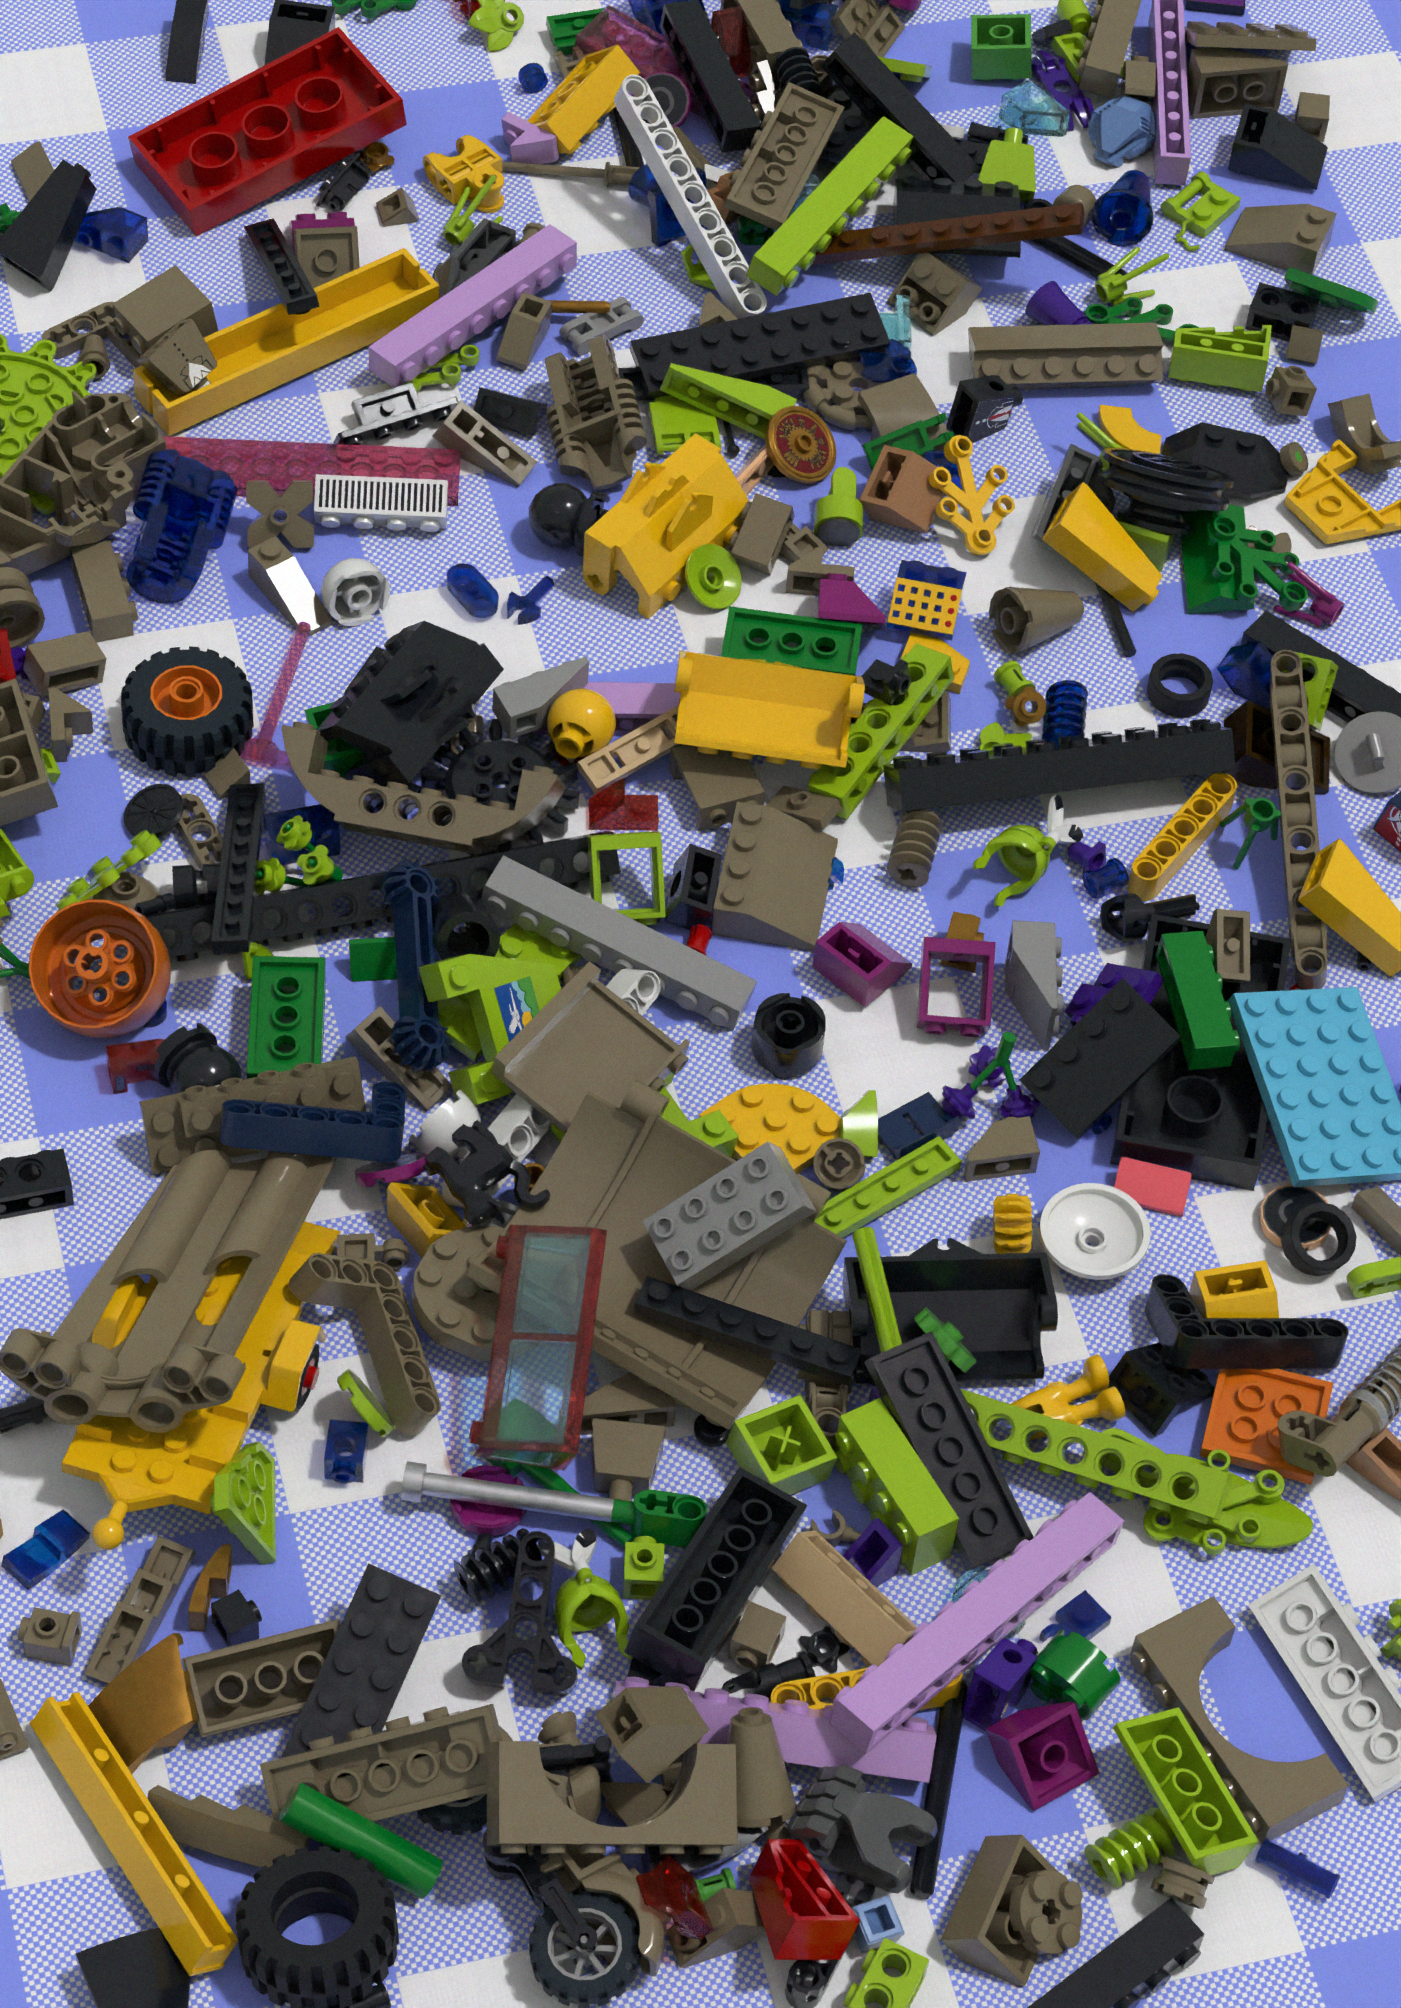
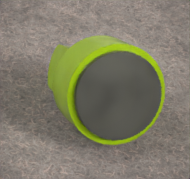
M839 467L835 469L831 476V488L828 495L818 500L815 504L814 534L823 543L830 546L853 544L863 534L864 508L862 503L856 499V475L849 468Z

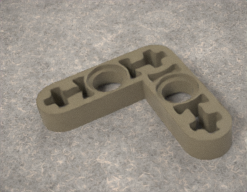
M114 302L102 303L49 328L42 335V340H50L55 343L57 351L54 359H61L81 350L86 337L95 334L103 339L108 338L135 368L142 366L137 361L141 355L133 346L131 339H122L120 337L122 334L114 325L113 319L116 317L112 305ZM81 327L92 329V331L85 334L76 332Z

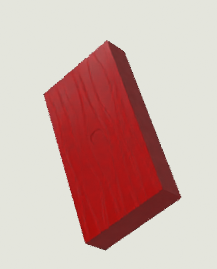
M337 27L128 136L135 164L147 176L149 181L193 234L198 236L407 125L403 100L345 33Z

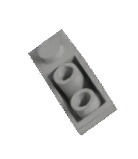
M587 657L567 661L562 665L545 671H538L530 676L512 682H505L493 688L492 711L509 739L541 729L547 723L549 710L559 696L573 689L584 688L588 684L589 660Z

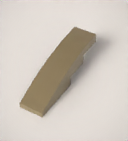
M158 1535L143 1569L138 1568L123 1601L118 1600L84 1672L86 1676L109 1684L125 1668L144 1654L196 1555L193 1549Z
M160 1785L148 1791L147 1798L173 1839L180 1843L224 1858L257 1867L266 1865L268 1868L273 1865V1859L284 1853L286 1857L295 1854L296 1849L307 1847L308 1850L309 1837L244 1804L236 1810H232L203 1795H199L190 1801Z

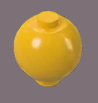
M578 688L563 693L554 701L548 713L547 728L557 752L563 757L575 759L577 757H587L607 746L615 732L616 718L611 704L604 696L590 689Z

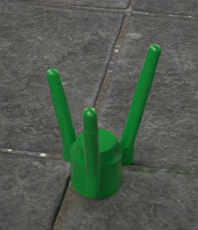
M1246 798L1242 806L1220 822V826L1225 827L1245 813L1244 820L1250 830L1233 864L1235 869L1241 866L1257 832L1265 831L1270 827L1271 839L1275 841L1278 838V820L1281 816V811L1276 810L1274 803L1269 799L1256 798L1253 800Z

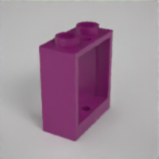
M924 937L921 946L917 1028H924L925 1033L936 1035L945 1034L946 1030L960 1031V1035L965 1037H980L981 1033L988 1032L991 1025L996 942ZM931 959L983 963L979 1019L927 1015Z

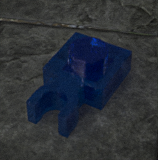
M1084 1590L1056 1612L1055 1620L1059 1624L1047 1626L1041 1631L1039 1639L1044 1642L1049 1637L1055 1636L1059 1630L1064 1629V1636H1068L1073 1631L1090 1640L1110 1625L1112 1617Z

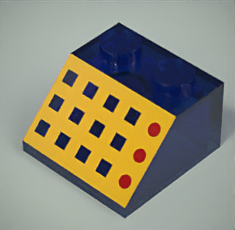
M901 560L886 628L952 641L961 607L967 572L958 571L952 567L941 568L926 565L916 560Z

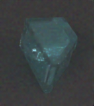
M1029 80L1002 95L999 118L1010 127L1021 129L1023 134L1063 137L1067 134L1070 111Z

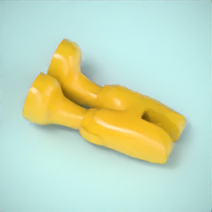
M1098 1354L1092 1355L1085 1360L1083 1375L1070 1384L1063 1382L1049 1383L1045 1388L1032 1392L1011 1403V1405L1039 1414L1043 1413V1415L1077 1426H1081L1083 1420L1091 1418L1117 1421L1126 1415L1125 1406L1116 1387L1109 1388L1108 1371L1103 1359ZM1097 1395L1096 1398L1080 1405H1069L1073 1400ZM1037 1432L1030 1440L1047 1437L1044 1432Z

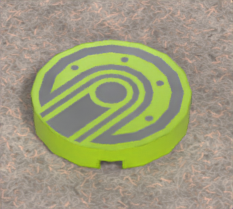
M348 1368L338 1376L337 1382L339 1387L343 1391L348 1389L352 1393L349 1398L352 1401V1406L373 1430H376L381 1437H386L395 1430L396 1427L386 1410L353 1371Z

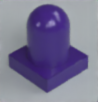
M1100 841L1093 847L1082 842L1070 844L1067 849L1068 857L1083 866V877L1089 880L1106 865V844Z

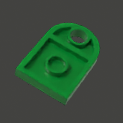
M1288 267L1284 278L1292 292L1309 297L1310 295L1318 297L1322 305L1338 310L1339 305L1359 312L1375 314L1379 303L1378 300L1365 293Z

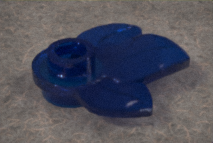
M891 339V344L886 346L885 353L860 352V361L865 368L861 375L867 380L877 383L889 382L913 373L917 375V368L911 358V351L900 342Z

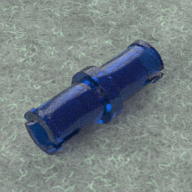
M1267 1838L1263 1841L1255 1859V1862L1261 1863L1286 1876L1287 1882L1293 1885L1298 1882L1325 1895L1328 1899L1332 1896L1340 1879L1339 1874H1334L1309 1861L1308 1855L1302 1852L1297 1855L1271 1842Z

